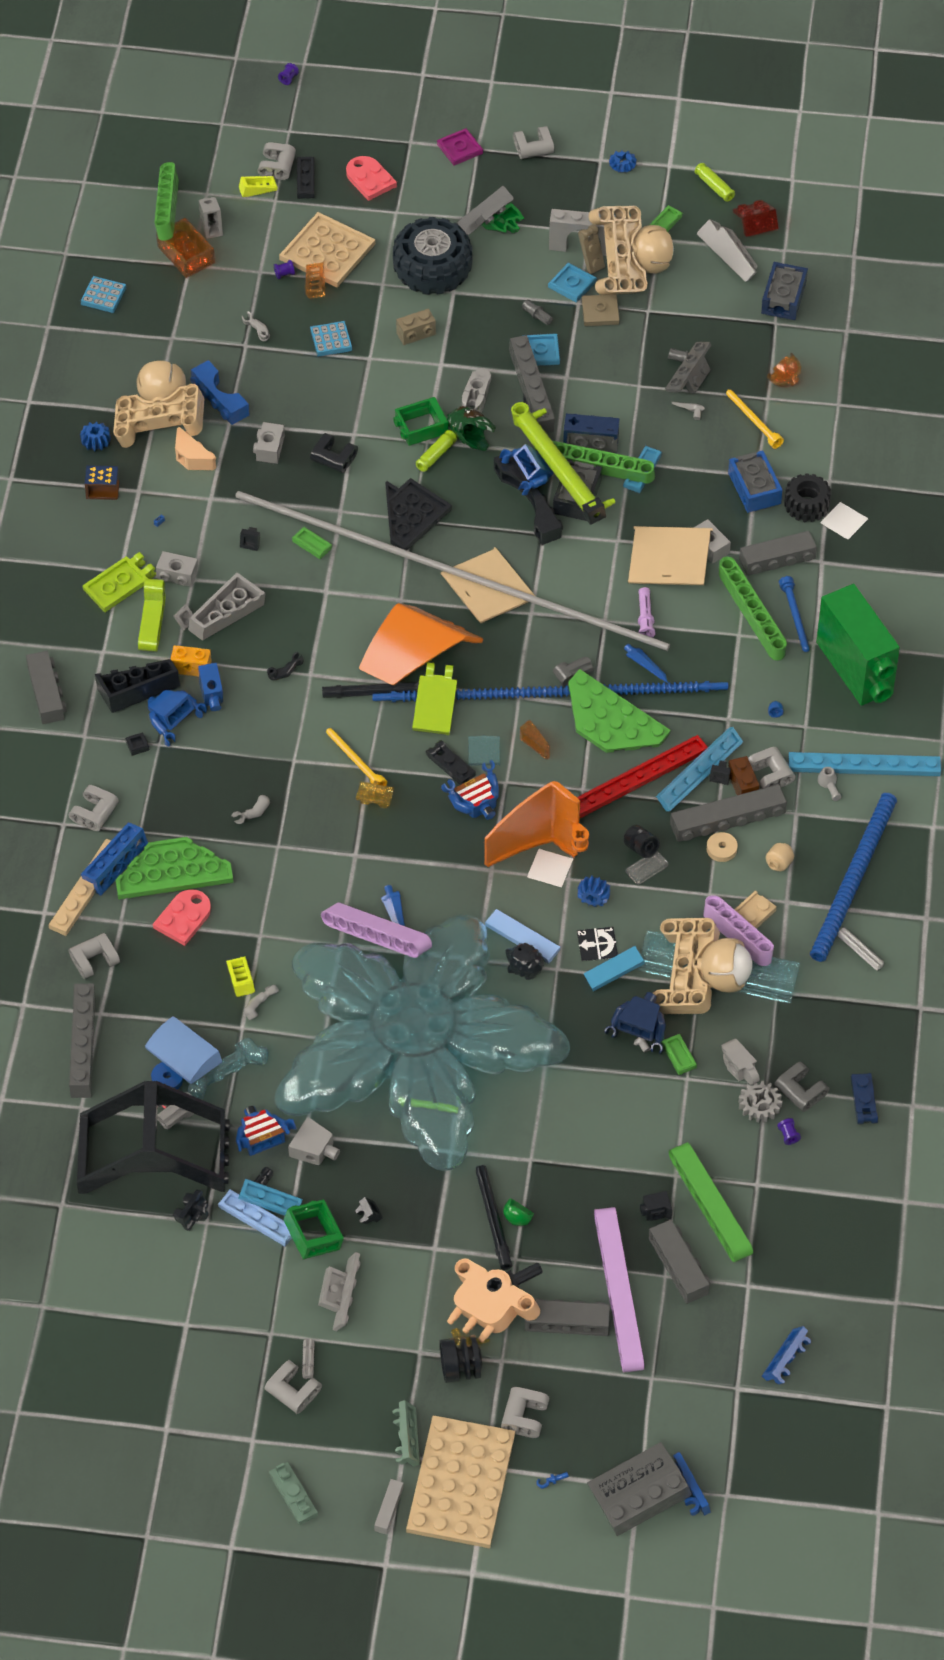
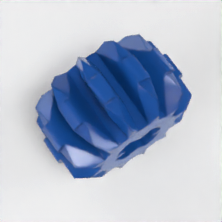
M96 421L95 424L89 422L88 426H83L80 438L83 446H86L87 450L93 449L95 452L96 449L102 451L103 447H108L111 435L109 428L105 427L104 423L98 424Z
M591 876L590 878L585 877L579 883L578 898L581 899L582 903H588V906L593 905L597 907V905L603 906L609 900L610 885L606 883V880Z

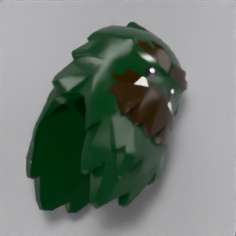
M460 406L447 415L448 426L463 444L468 445L472 449L486 451L489 448L484 430L495 432L494 429H496V426L490 419L468 406Z

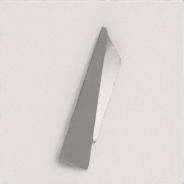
M709 219L697 232V235L744 281H749L756 274L755 270L758 265L733 230Z

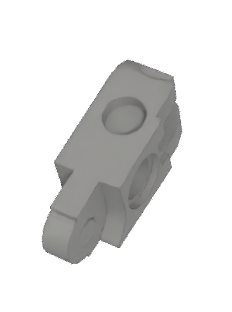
M480 368L472 371L462 395V406H475V410L480 413L483 411L491 382L489 370Z
M732 1039L722 1044L723 1059L727 1070L738 1081L745 1079L750 1085L759 1082V1074L755 1069L757 1061L737 1039Z

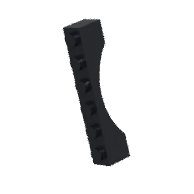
M499 456L494 458V471L501 482L518 489L523 481H528L514 457H510L509 463L506 464L501 462L502 458H499ZM531 488L525 496L531 502L535 511L534 534L541 545L560 539L563 530L562 522L557 520L553 508L548 506L546 497L539 492V488Z

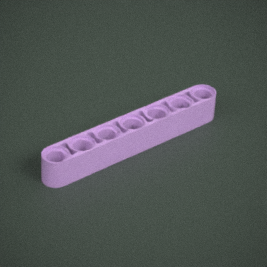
M336 903L321 913L323 922L331 928L413 958L420 956L432 947L430 938L422 932L341 903Z

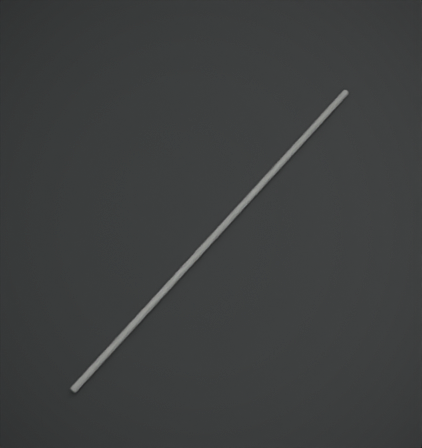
M241 491L236 493V498L657 648L666 651L670 648L669 643Z

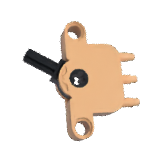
M461 1259L456 1263L455 1272L463 1284L454 1295V1302L457 1307L447 1320L450 1325L462 1314L469 1319L463 1328L464 1333L468 1334L476 1323L485 1328L478 1338V1341L483 1343L492 1332L500 1333L507 1329L517 1315L529 1321L535 1320L540 1315V1308L535 1299L519 1287L520 1284L543 1273L539 1263H535L515 1274L511 1270L505 1272L499 1269L488 1272L485 1268L469 1259Z

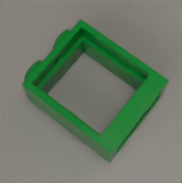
M435 397L395 409L394 424L396 427H399L401 438L406 440L408 446L442 436L448 430V420ZM431 414L435 424L411 432L404 422Z
M324 1199L310 1201L300 1206L294 1205L287 1209L283 1221L303 1260L340 1250L344 1237ZM317 1216L327 1236L307 1241L297 1221Z

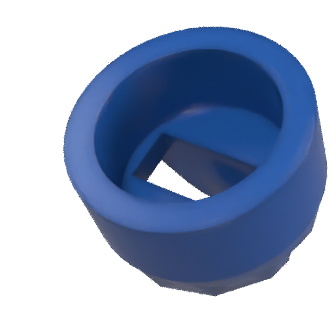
M778 701L770 703L768 714L774 718L782 716V704Z

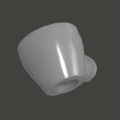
M824 767L818 775V783L820 786L829 789L833 801L840 800L841 794L835 786L837 782L836 773L833 768Z

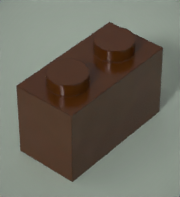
M744 756L729 760L728 768H731L730 780L736 794L741 795L759 790L760 785L748 757Z

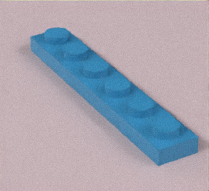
M729 727L656 796L665 811H671L710 774L712 764L718 766L720 760L724 761L743 743L734 727Z

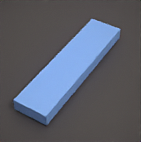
M497 909L485 922L486 927L516 945L519 943L533 945L534 948L539 950L544 961L548 964L560 951V946Z
M231 1189L218 1203V1207L285 1247L292 1239L282 1219L259 1206L238 1199L239 1194Z

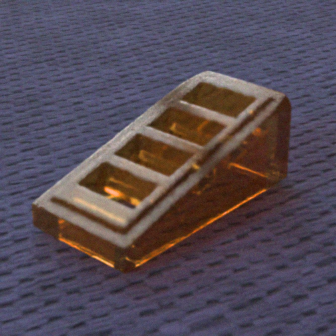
M323 262L306 265L305 290L308 298L325 296ZM319 268V271L311 272V269ZM319 274L318 277H311V275Z
M528 720L520 727V739L543 758L549 759V744L533 722Z

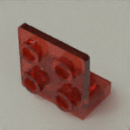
M763 200L755 201L751 205L742 204L733 209V213L742 219L744 236L746 237L779 229L776 209Z

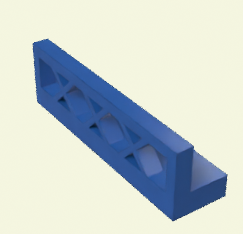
M128 822L81 873L82 879L93 883L98 895H102L111 886L115 879L148 844L143 828ZM140 839L141 842H140L139 845L136 847L137 841Z

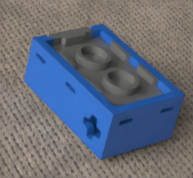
M763 450L739 456L737 459H729L728 474L747 513L781 504L783 490Z

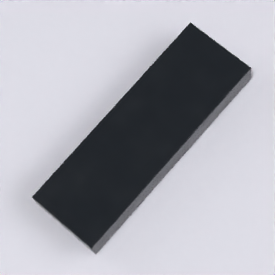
M297 157V199L315 198L314 157Z

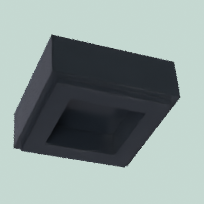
M143 732L125 738L132 756L150 750Z

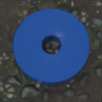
M163 1062L157 1064L151 1073L152 1081L161 1082L175 1089L181 1087L184 1079Z

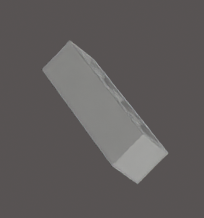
M390 1479L374 1525L376 1532L388 1534L404 1488L403 1482Z

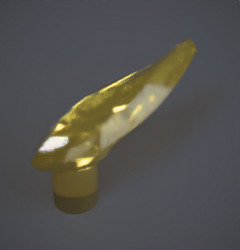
M454 1328L451 1333L456 1345L460 1346L461 1337L464 1336H461L458 1328ZM467 1336L465 1339L467 1345H469V1336ZM476 1338L479 1345L490 1342V1339H486L483 1343H481L478 1341V1338Z

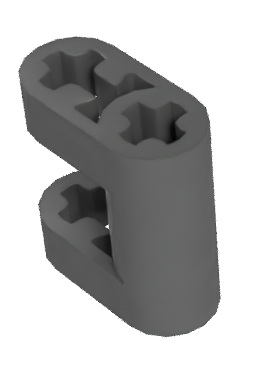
M800 1061L776 1080L775 1087L802 1112H806L823 1099L830 1088L823 1081H819L806 1091L798 1082L806 1076L809 1068Z

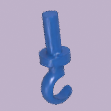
M568 1472L556 1476L550 1474L551 1477L546 1478L544 1485H540V1479H538L537 1486L543 1489L548 1487L551 1482L554 1485L556 1481L569 1477Z

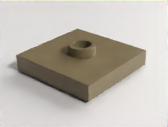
M616 294L582 296L584 326L619 325Z

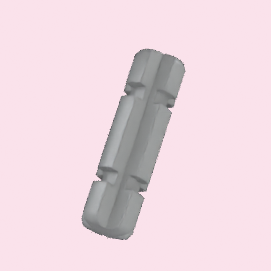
M305 1339L303 1341L302 1377L304 1379H311L314 1376L315 1344L313 1339Z

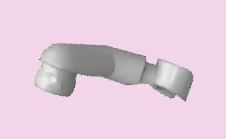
M247 311L250 319L245 320L242 316L243 323L245 325L251 324L257 330L259 339L267 341L270 337L267 326L259 320L253 319L252 314Z
M260 795L252 809L245 810L243 813L237 811L232 814V817L241 815V818L234 822L242 824L246 818L260 817L269 806L270 799L265 795Z
M276 985L266 987L265 992L259 993L250 1000L244 1009V1014L247 1015L249 1020L258 1016L255 1009L268 996L279 992Z

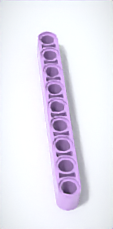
M615 1207L595 1209V1224L623 1373L644 1370V1359Z

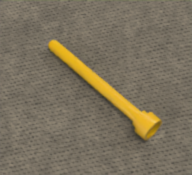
M727 390L726 395L768 437V444L773 449L779 448L783 444L784 438L779 433L772 432L732 390Z
M332 728L326 730L327 735L370 779L371 786L375 791H382L387 786L388 781L382 775L375 774Z

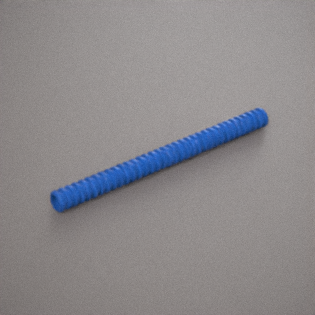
M883 793L877 803L856 853L852 858V862L848 867V871L825 918V922L810 951V956L816 961L823 962L827 959L839 928L844 921L858 886L862 881V877L897 803V798L893 794Z

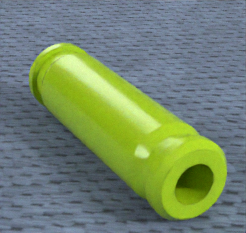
M700 163L696 166L695 174L723 198L725 202L731 201L734 198L735 191L707 167L705 163Z
M447 430L416 461L417 468L422 472H426L453 445V442L457 441V435L452 430Z

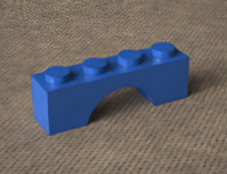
M209 360L191 369V383L198 386L204 398L211 402L212 407L221 413L224 420L233 425L249 416V404L239 393L227 394L216 388L219 384V372Z

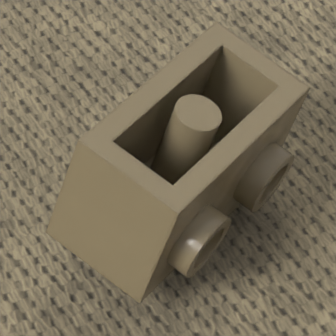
M429 308L396 319L397 335L403 345L436 335V320Z

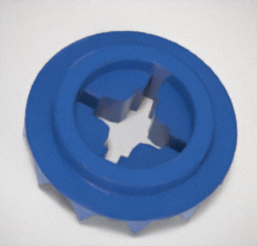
M615 151L614 155L610 156L609 164L615 171L628 172L635 168L637 159L629 151Z

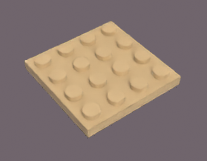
M317 212L281 252L279 260L285 263L291 260L294 267L338 287L374 247L376 242L375 239Z

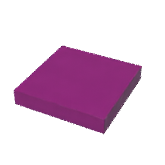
M467 128L437 140L438 147L453 166L483 154L482 147Z

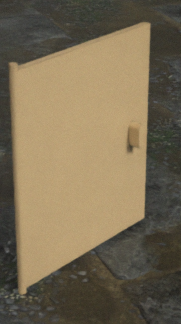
M634 526L635 535L628 583L704 585L710 534L713 528Z
M496 547L491 551L454 566L457 569L535 596ZM444 571L441 572V575L480 623L528 603V601Z

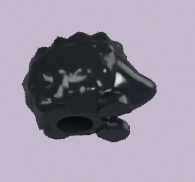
M519 943L517 946L505 950L510 964L507 968L508 973H515V975L525 977L526 980L534 979L536 975L541 973L544 967V959L539 950L534 948L533 945Z

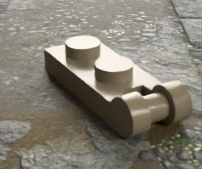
M594 224L590 225L588 229L578 232L587 272L590 274L605 267L598 238L599 231Z

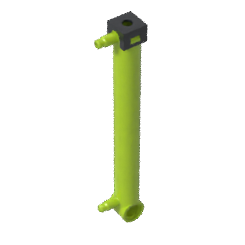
M515 403L511 407L514 425L520 427L581 508L588 523L592 525L606 518L605 509L615 504V499L612 498L601 502L588 489L536 420L547 413L546 409H539L531 413L526 403Z

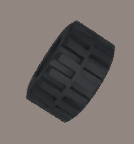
M805 473L803 476L800 474L797 475V478L793 477L787 483L784 506L787 513H790L791 517H796L795 520L814 522L815 519L820 520L829 511L831 488L828 486L827 481H823L822 477H816L815 474L809 475V473Z

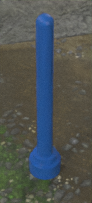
M785 576L779 580L781 590L786 593L802 650L808 652L810 647L793 593L794 580L791 576Z

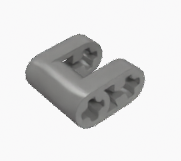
M547 126L538 127L539 140L532 142L526 141L523 131L513 132L514 144L520 159L554 153L553 140Z
M266 143L263 155L268 159L278 160V162L261 161L258 167V174L260 176H274V179L279 180L288 179L296 149L288 144Z
M770 747L748 757L754 772L768 766L773 772L760 780L759 784L762 789L778 784L781 788L795 780V774L777 747Z
M88 785L83 792V797L96 806L92 811L80 806H74L68 816L73 822L93 831H100L119 803V800L114 794L94 785Z
M105 933L68 949L70 957L83 979L94 975L87 959L102 953L110 967L120 963L119 956Z
M288 1360L267 1381L265 1390L296 1414H299L318 1395L322 1384L316 1379L311 1378L297 1391L288 1382L297 1373L298 1366Z
M511 1388L501 1428L513 1430L517 1435L530 1438L539 1437L542 1428L541 1423L523 1418L525 1407L546 1410L549 1396L542 1392L525 1388Z

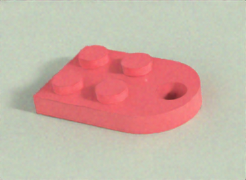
M359 156L353 158L347 164V178L368 201L397 187V182L374 158Z
M198 890L180 892L153 923V929L186 946L210 915L211 905L209 898ZM196 898L202 900L198 904L192 902V900Z

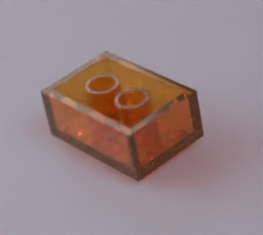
M186 218L175 222L174 235L169 240H159L156 232L158 248L186 278L215 263L214 248Z

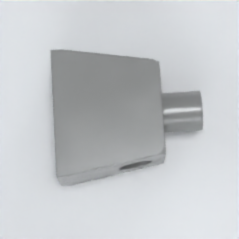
M216 197L200 199V219L206 239L223 236L221 210ZM210 220L215 222L213 225L209 224Z
M309 1117L306 1118L288 1146L289 1157L315 1165H320L325 1157L336 1160L340 1153V1149L333 1147V1134Z

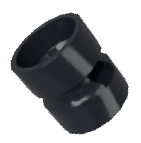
M640 825L631 826L624 835V844L643 858L652 857L659 848V839Z

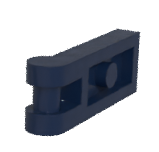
M871 1073L851 1074L857 1124H864V1122L878 1123Z

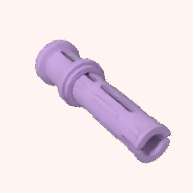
M643 587L638 591L640 603L639 633L654 637L655 629L653 628L654 617L651 615L650 589Z

